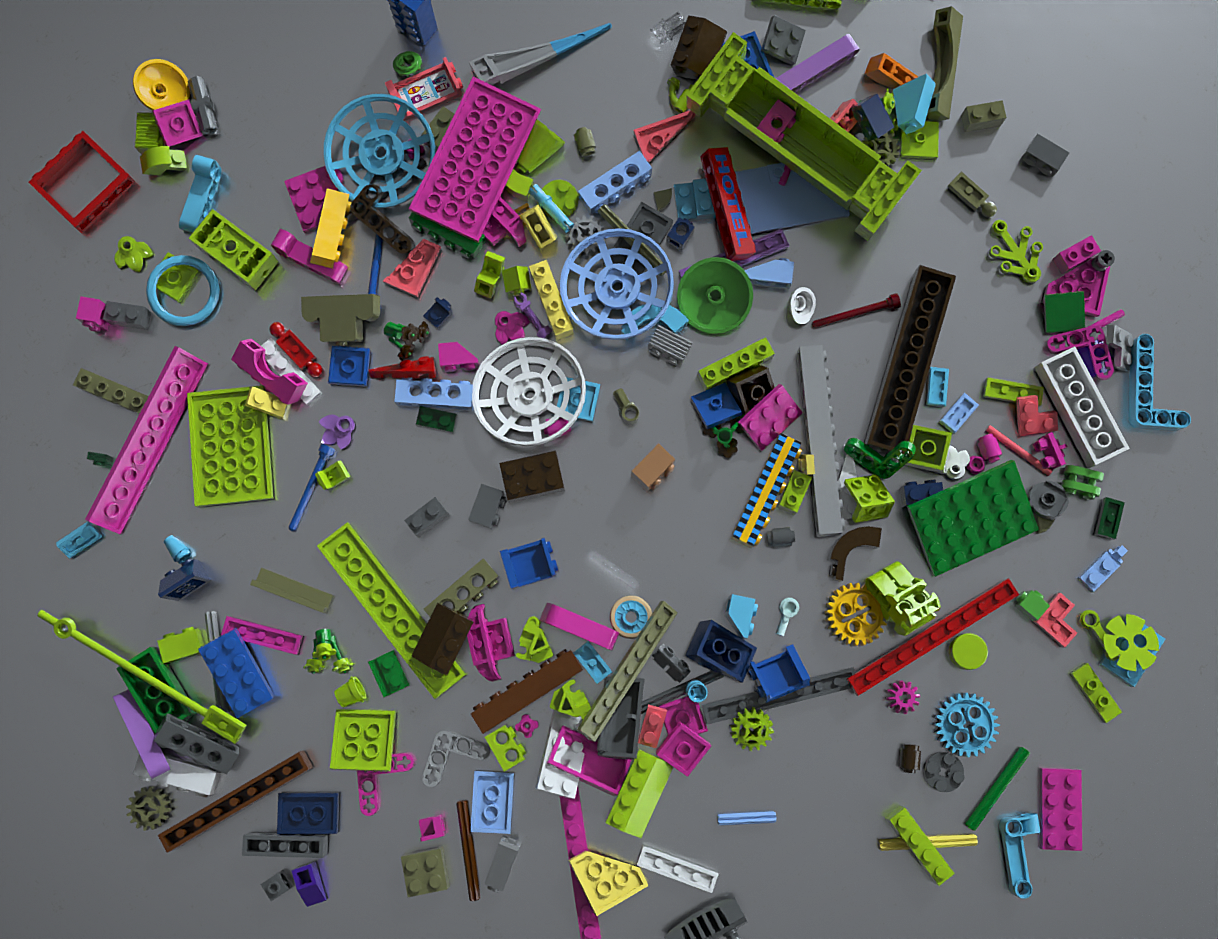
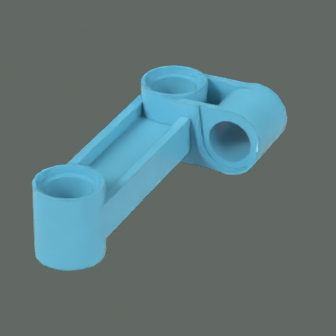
M1037 813L1005 817L999 822L1009 879L1008 888L1011 894L1022 899L1029 898L1033 889L1029 879L1023 836L1034 833L1040 834ZM1010 822L1014 825V829L1011 832L1008 831V824ZM1022 883L1023 891L1018 893L1017 887Z

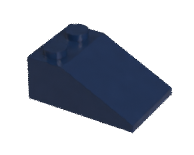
M188 559L181 564V568L176 571L173 569L164 575L165 578L160 580L159 597L179 601L209 582L211 579L200 561Z
M706 620L699 623L685 656L705 668L743 683L757 647L715 621Z

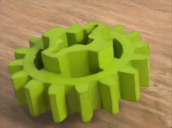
M752 707L751 712H748L746 708L744 709V714L738 712L739 718L732 719L735 725H730L731 730L734 731L731 733V736L736 738L734 740L736 745L741 743L740 746L743 750L748 746L749 751H752L753 747L760 750L759 745L761 744L766 747L765 741H771L772 738L769 734L774 733V730L771 728L773 723L769 720V715H763L762 709L756 712L754 707Z

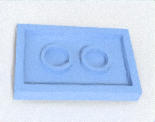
M474 771L470 832L511 833L513 772Z

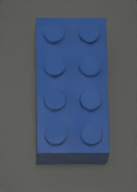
M387 0L396 28L401 32H407L413 41L421 42L425 45L438 29L431 0Z
M237 628L230 630L198 649L236 718L273 699L274 694Z

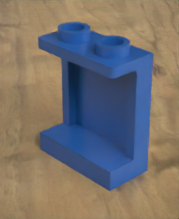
M542 538L539 541L500 551L511 589L556 576L555 571L559 570L556 560H551L550 553L553 552L550 541L546 542L545 538Z
M793 644L786 647V652L757 664L754 661L750 662L748 673L752 681H756L758 685L756 687L760 698L764 697L766 703L810 685V676Z

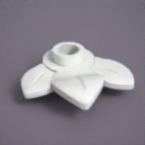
M950 445L943 474H946L952 480L961 479L965 474V467L970 461L968 452L963 450L958 453ZM952 468H958L959 471L954 472Z

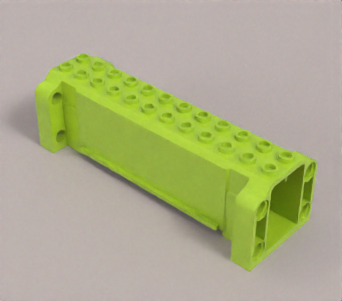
M733 32L686 95L687 108L699 117H702L709 108L713 109L742 134L845 210H849L859 217L862 221L855 229V232L868 241L922 170L907 160L898 173L893 171L879 160L881 156L765 70L760 67L755 69L745 62L747 41ZM778 99L796 112V122L791 129L786 128L783 132L785 136L779 144L757 129ZM779 120L771 123L776 129L782 126Z

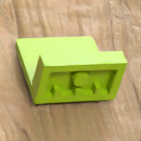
M877 475L845 479L844 484L857 503L852 515L855 523L887 518L895 501Z

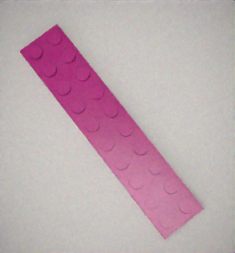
M174 346L85 520L121 534L188 404L187 393L194 392L208 363Z

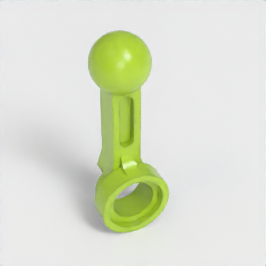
M1093 610L1083 611L1078 619L1080 626L1084 629L1092 630L1104 647L1103 634L1106 633L1101 627L1098 614ZM1087 614H1091L1094 617L1095 622L1093 625H1088L1085 622ZM1105 650V656L1111 661L1118 660L1121 655L1119 654L1111 659Z

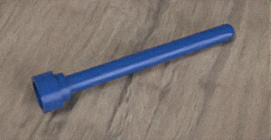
M377 234L375 235L368 294L375 295L383 240Z
M321 443L318 449L320 457L290 522V531L296 530L317 483L315 473L322 471L326 460L333 456L334 448Z

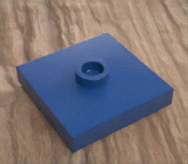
M332 346L328 383L367 387L370 348Z
M726 383L691 396V401L707 429L742 415V411Z

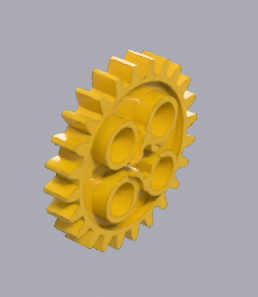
M849 583L847 588L843 585L840 587V590L833 591L835 596H829L832 602L826 603L830 610L824 612L830 615V618L825 619V621L831 622L828 629H835L832 635L839 634L838 641L846 639L845 644L848 645L852 642L853 646H858L859 643L863 646L866 645V642L869 644L873 642V639H878L877 633H883L884 630L881 626H886L887 623L882 621L884 617L880 603L867 590L866 585H862L860 588L859 583H855L854 587L852 583ZM858 597H860L863 601L862 606H860L857 603ZM841 605L845 606L846 614L841 612ZM870 606V610L844 623L842 622V619ZM867 614L872 619L871 624L866 621ZM850 623L855 625V632L850 630Z

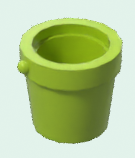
M351 676L348 682L334 691L338 703L343 708L357 702L363 703L366 699L364 687L355 676Z

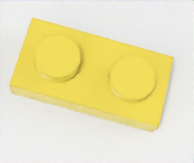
M252 386L249 390L245 406L281 419L284 416L287 404L281 402L276 395Z
M800 454L798 470H801V473L807 475L815 474L813 454Z

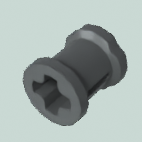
M1103 250L1092 259V267L1096 271L1102 272L1114 263L1115 256L1111 251Z

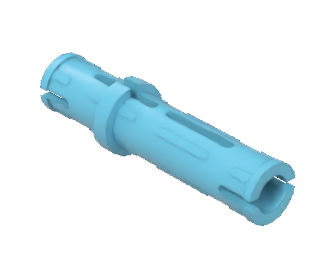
M537 184L533 186L535 191L530 188L529 194L537 200L541 209L544 208L565 233L569 232L568 226L572 229L574 223L553 203L552 198L546 195Z

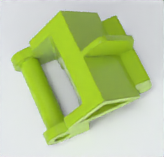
M535 616L527 620L519 639L520 646L525 647L527 652L525 654L516 653V657L540 663L551 658L553 652L544 631L540 628L541 622Z
M573 679L554 691L550 708L574 717L581 716L582 720H584L591 707L584 692L580 690L572 692L570 690V686L576 683Z

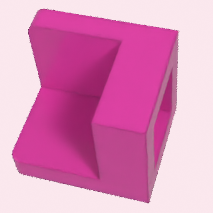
M442 814L419 820L422 835L420 837L421 842L446 835Z

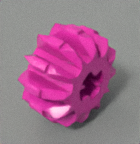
M901 680L899 681V686L896 683L892 684L894 690H887L892 695L891 697H886V700H892L889 707H895L896 713L902 710L903 714H907L908 709L913 712L915 711L913 705H919L915 698H920V694H914L918 688H911V682L905 684ZM907 695V699H904V703H902L903 700L899 699V696Z

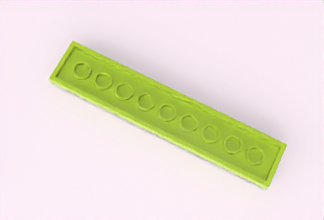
M347 522L317 545L434 699H437L466 675L456 660L448 675H444L411 656L427 623L350 523Z

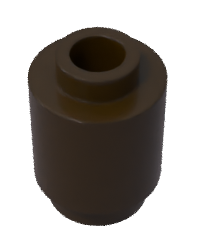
M903 744L900 757V768H904L903 772L916 774V770H920V746Z

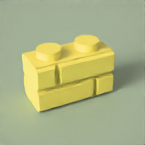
M539 204L522 213L521 218L524 223H527L526 227L540 249L557 239L558 236Z

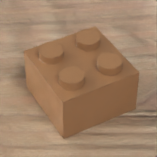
M658 443L631 471V477L646 492L650 489L654 491L661 483V477L663 475L667 477L674 470L676 459Z

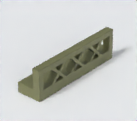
M264 568L260 569L257 579H252L250 583L252 586L326 614L334 598V595Z

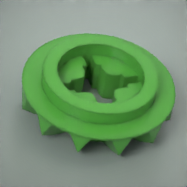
M412 51L400 53L393 61L394 71L399 73L400 76L406 75L408 77L409 74L415 75L416 71L421 70V57Z

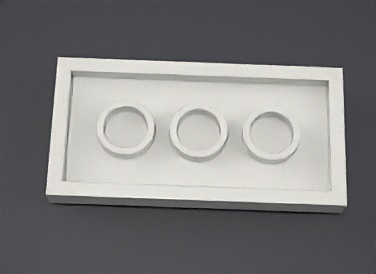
M556 710L553 711L535 787L536 790L575 799L579 778L546 762L562 725L580 733L577 729L583 721L582 718ZM562 737L553 760L581 773L585 753L581 752L583 750L582 742L575 741L570 747L565 744V740Z

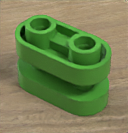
M1074 465L1065 466L1064 474L1069 476V480H1062L1061 486L1065 489L1066 494L1076 495L1078 493L1082 494L1083 498L1091 500L1100 496L1101 488L1095 485L1096 482L1103 481L1104 473ZM1077 478L1088 480V484L1076 482Z

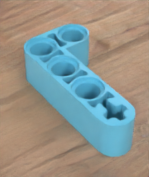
M195 155L192 161V171L195 173V177L179 221V228L191 233L196 230L208 215L222 172L216 160L200 155Z

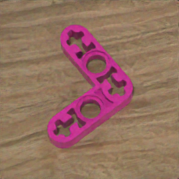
M1090 326L1057 334L1049 338L1047 348L1054 354L1062 353L1073 347L1079 349L1088 346L1096 376L1101 380H1107L1112 377L1114 367L1108 345L1106 344L1105 334L1101 327ZM1092 331L1100 333V335H1098L1097 337L1098 343L1100 344H1096L1094 346L1091 345L1095 344L1094 337L1089 336L1092 334ZM1078 335L1081 338V342L1074 345L1070 342V337ZM1064 337L1067 338L1066 343L1068 347H1065V343L1060 344L1058 349L1055 346H1051L1054 340L1061 343L1064 342ZM1102 348L1105 351V355L1098 358L1094 355V350ZM1107 359L1108 362H1104V366L1110 371H1108L1107 375L1099 372L1102 369L1101 363L1096 364V362H1103Z
M410 753L392 754L391 772L357 771L360 810L364 815H374L379 809L377 774L404 772L412 769L415 759ZM406 756L407 760L411 761L407 768H405L404 764L397 765L398 769H394L395 760L393 757H397L396 761H401ZM365 781L373 783V790L371 792L363 790V783ZM374 794V797L370 798V803L374 804L375 808L369 812L368 809H365V805L368 804V798L364 799L363 795L369 796Z

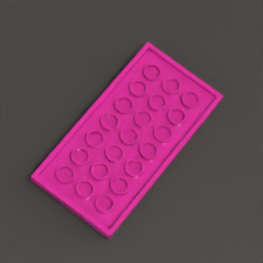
M472 77L409 207V211L479 243L541 109L478 78Z

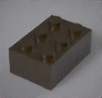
M556 450L499 463L508 503L565 491Z

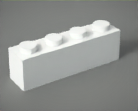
M139 754L133 774L139 776V780L150 782L151 777ZM164 755L171 770L152 779L158 781L157 784L160 786H177L176 790L188 792L191 790L196 792L195 795L207 798L208 795L215 794L221 773L213 771L211 767Z

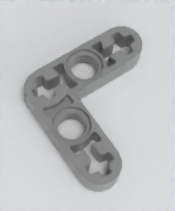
M440 731L435 736L423 772V783L428 787H434L440 782L450 751L482 761L489 757L490 747L488 744L450 731ZM444 734L449 739V743L446 742L443 746V749H447L446 753L443 750L435 749L436 746L440 747L441 740H439V737H442ZM458 741H467L468 748L466 751L458 749ZM472 742L476 743L474 748L479 749L481 746H484L487 754H483L481 757L478 756L479 753L476 751H472V755L469 754ZM435 753L442 754L443 762L441 764L433 762L432 757ZM429 765L434 768H441L440 772L438 770L435 771L434 777L437 780L432 781V783H429V779L426 778L433 770L432 768L429 769Z

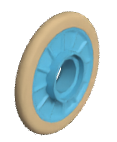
M625 596L613 605L610 612V622L613 629L619 632L620 636L637 638L652 615V611L648 603L642 598ZM630 611L637 615V619L633 623L628 622L625 618L626 614Z

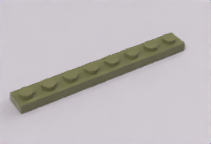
M665 601L659 602L577 730L590 741L595 742L677 615L678 612Z

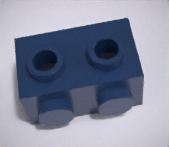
M878 94L865 98L851 108L854 118L859 122L862 133L868 141L877 139L894 128Z
M936 479L926 480L924 484H917V481L906 482L905 486L899 489L901 507H907L942 491V482L936 483Z

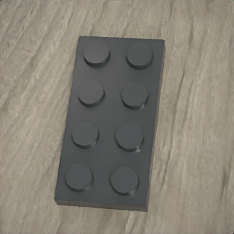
M641 202L628 222L627 227L630 230L650 237L660 245L673 224V220ZM619 237L613 248L631 250L632 247L623 237ZM645 244L653 253H655V251L651 247ZM619 254L611 255L610 257L613 264H625L628 256ZM635 259L632 269L637 275H640L644 271L645 266Z

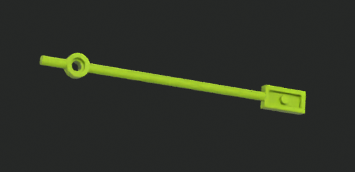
M44 610L39 611L37 616L54 626V633L59 638L66 639L71 636L202 715L204 719L201 724L234 744L239 741L247 726L243 722L215 705L206 709L78 632L72 619L62 618L58 620Z

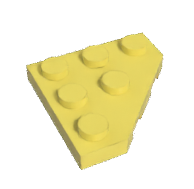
M584 851L568 860L596 916L648 887V883L639 867L589 851Z

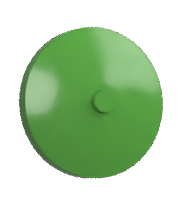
M721 257L705 258L690 266L682 276L677 292L678 306L681 313L689 320L688 323L694 328L712 334L728 332L740 325L751 310L753 303L752 283L745 270L737 263Z

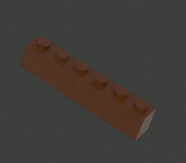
M564 649L556 654L557 659L550 662V660H547L539 665L541 669L534 673L531 670L523 675L524 680L517 683L514 681L506 686L507 691L501 694L498 691L489 697L491 701L485 705L481 702L474 706V712L471 713V716L482 734L583 671L571 650L567 652Z

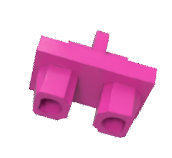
M1053 432L1038 438V441L1033 443L1035 451H1043L1046 456L1041 459L1043 469L1051 468L1053 470L1066 464L1063 458L1065 457L1063 449L1068 447L1066 444L1060 445L1059 440L1055 439Z

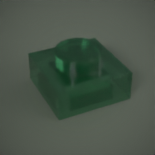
M88 452L87 459L92 461L95 466L105 467V464L112 465L114 457L107 454Z

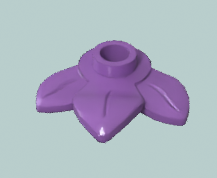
M331 414L319 421L326 428L322 437L323 444L332 445L337 443L340 449H344L350 444L351 433L355 428V423L351 417H338ZM344 423L349 424L348 428L343 429L342 425Z

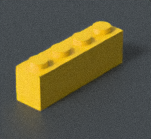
M327 188L310 263L332 269L334 262L338 263L340 251H337L338 245L342 246L344 239L341 230L346 229L348 218H344L345 212L349 213L352 203L348 201L349 194Z

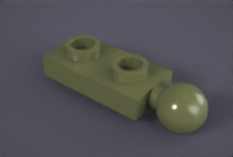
M962 171L947 186L974 211L981 207L982 214L986 217H992L996 214V205L985 201L989 195Z

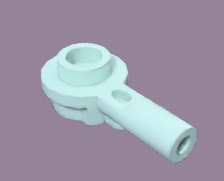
M785 598L780 603V611L783 616L776 634L784 636L790 617L795 616L799 611V604L793 598Z

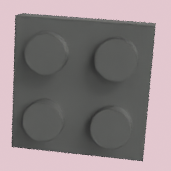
M774 15L770 19L761 51L793 66L796 64L806 30Z

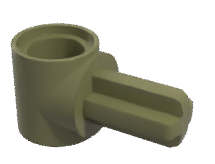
M622 388L617 389L613 392V396L620 407L618 411L622 416L623 422L628 425L635 424L639 418L638 408L634 402L630 403ZM631 410L635 412L636 416L633 419H629L625 416V413Z

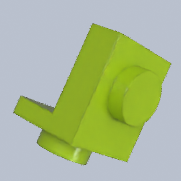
M341 460L325 470L315 473L318 484L324 490L334 488L350 477Z

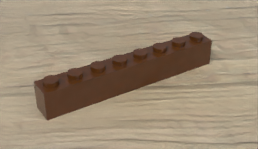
M300 751L160 833L158 837L166 852H171L311 770L313 766L305 751Z

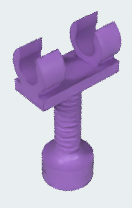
M520 293L519 297L523 302L519 303L515 297L514 306L519 309L520 313L525 312L527 317L530 318L538 330L536 335L539 338H545L552 332V329L549 325L544 326L541 324L542 322H540L530 308L531 302L527 301L524 293Z

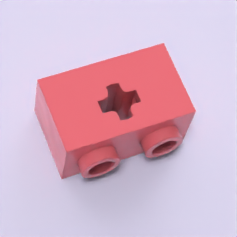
M854 99L843 102L830 119L847 132H850L858 122L854 118L851 108L858 103Z

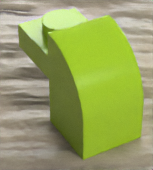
M169 146L150 148L140 156L142 174L161 175L165 170L184 171L187 168L184 151L170 150Z
M487 251L482 270L476 278L474 292L492 298L503 276L502 270L505 269L503 267L505 257Z

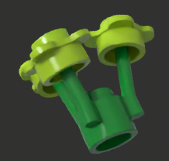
M317 630L315 632L316 638L313 639V658L307 659L303 669H308L307 672L312 674L319 673L320 670L324 669L322 661H327L332 655L336 654L337 661L333 663L334 668L332 672L336 671L339 674L348 672L350 670L349 667H352L354 664L350 663L348 658H341L335 636H331V630Z

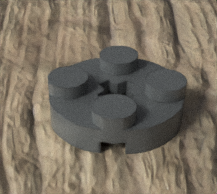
M1053 481L1035 484L1028 495L1033 513L1048 520H1054L1062 515L1069 503L1065 489ZM1043 497H1051L1050 501L1053 503H1046Z
M937 752L932 754L927 759L925 769L923 770L927 784L939 792L954 791L965 778L961 761L951 753ZM941 767L948 769L949 772L946 777L939 775Z

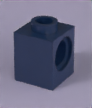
M679 217L668 233L666 241L683 250L694 233L695 227L693 223L688 219H681ZM682 229L686 234L681 236L677 234V231Z

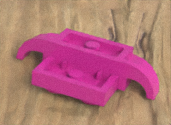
M500 197L483 234L492 246L508 235L520 247L526 242L520 216Z
M480 604L474 606L468 617L473 619L474 622L467 634L473 665L476 666L483 677L493 682L501 680L495 667L498 664L497 660L515 655L507 619L502 618L488 622V619L484 618L483 610L485 605Z

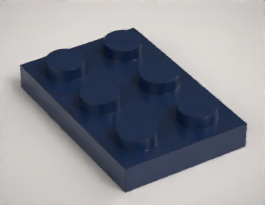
M339 792L278 793L277 834L338 833Z

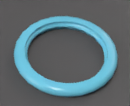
M185 255L173 256L159 263L151 272L146 287L147 300L152 311L163 321L176 326L194 325L207 318L217 305L220 291L218 279L209 265L198 258ZM175 265L193 266L200 270L209 282L210 295L207 304L202 310L192 316L180 317L172 315L165 311L158 302L156 296L158 279L163 272Z

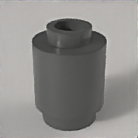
M790 527L774 528L771 531H767L768 546H773V548L792 546V542H795V532L791 531Z

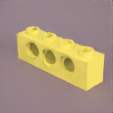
M547 260L529 266L531 277L556 341L573 335L574 331Z

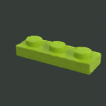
M987 377L985 379L983 397L1017 403V397L1036 395L1038 396V407L1042 405L1044 387Z

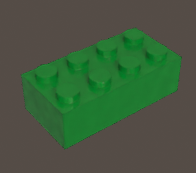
M149 647L128 661L187 697L169 665L163 663L158 647ZM120 666L116 668L154 733H156L167 713L183 721L197 714V712Z

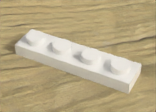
M269 338L261 345L265 349L266 361L280 376L294 372L308 383L300 397L306 405L312 403L322 394L272 338Z
M644 845L636 864L639 867L710 893L713 892L718 873Z

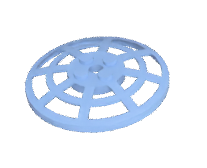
M620 228L597 232L580 242L566 259L560 278L561 298L572 320L589 334L611 340L635 337L653 327L668 309L674 289L671 264L662 248L650 237L640 232ZM609 237H629L635 239L631 250L625 248L607 249L604 239ZM597 242L600 253L591 258L584 268L574 263L575 259L584 249ZM643 242L651 247L661 258L663 264L653 268L648 260L638 253L641 243ZM620 254L627 255L628 257L625 264H613L610 256ZM603 259L606 267L599 274L591 272L590 269L593 265ZM635 259L645 266L647 272L637 275L632 269ZM572 270L580 275L578 283L579 297L568 300L567 279L569 271ZM667 271L668 293L664 301L655 298L657 293L656 275ZM586 278L595 282V292L587 295L584 293ZM651 278L652 288L649 296L640 292V283ZM616 282L623 284L622 289L619 291H615L612 288ZM599 299L605 305L601 314H597L588 302ZM636 300L646 303L639 312L632 315L630 305ZM582 304L585 310L593 318L597 319L593 328L591 329L581 322L571 307ZM651 305L662 308L649 324L638 330L635 320L643 316L650 309ZM612 309H622L625 318L609 319L608 316ZM604 323L611 325L628 323L631 333L610 335L601 333L600 330Z

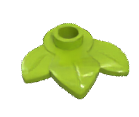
M124 236L118 242L119 250L116 252L114 259L118 268L127 265L130 269L141 272L143 258L152 257L153 252L146 243L136 242L134 238ZM126 242H129L131 244V247L129 249H125L124 244Z

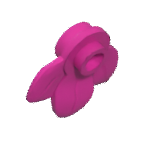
M507 311L499 312L494 319L497 326L495 332L496 339L503 345L508 339L525 338L522 327L530 323L529 319L519 312L512 314ZM502 317L507 318L506 324L501 322Z

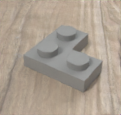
M1107 325L1106 344L1115 348L1114 367L1121 371H1130L1132 363L1131 346L1134 343L1132 334L1116 325Z

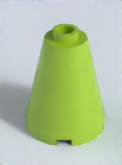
M536 120L517 162L519 164L517 167L524 173L527 171L531 173L563 147L565 142L548 129L546 125Z

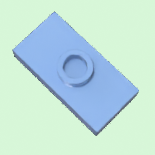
M964 393L939 423L952 434H955L979 404Z

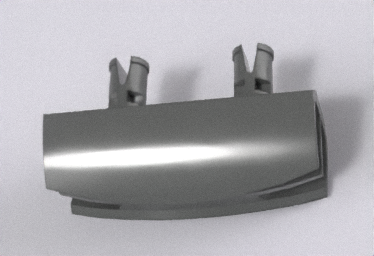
M734 897L694 913L668 932L664 939H720L721 937L740 939L737 928L748 922Z

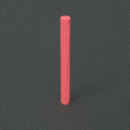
M991 425L988 426L986 429L987 433L993 434V437H996L998 441L1047 476L1052 473V469H1043L1041 461Z

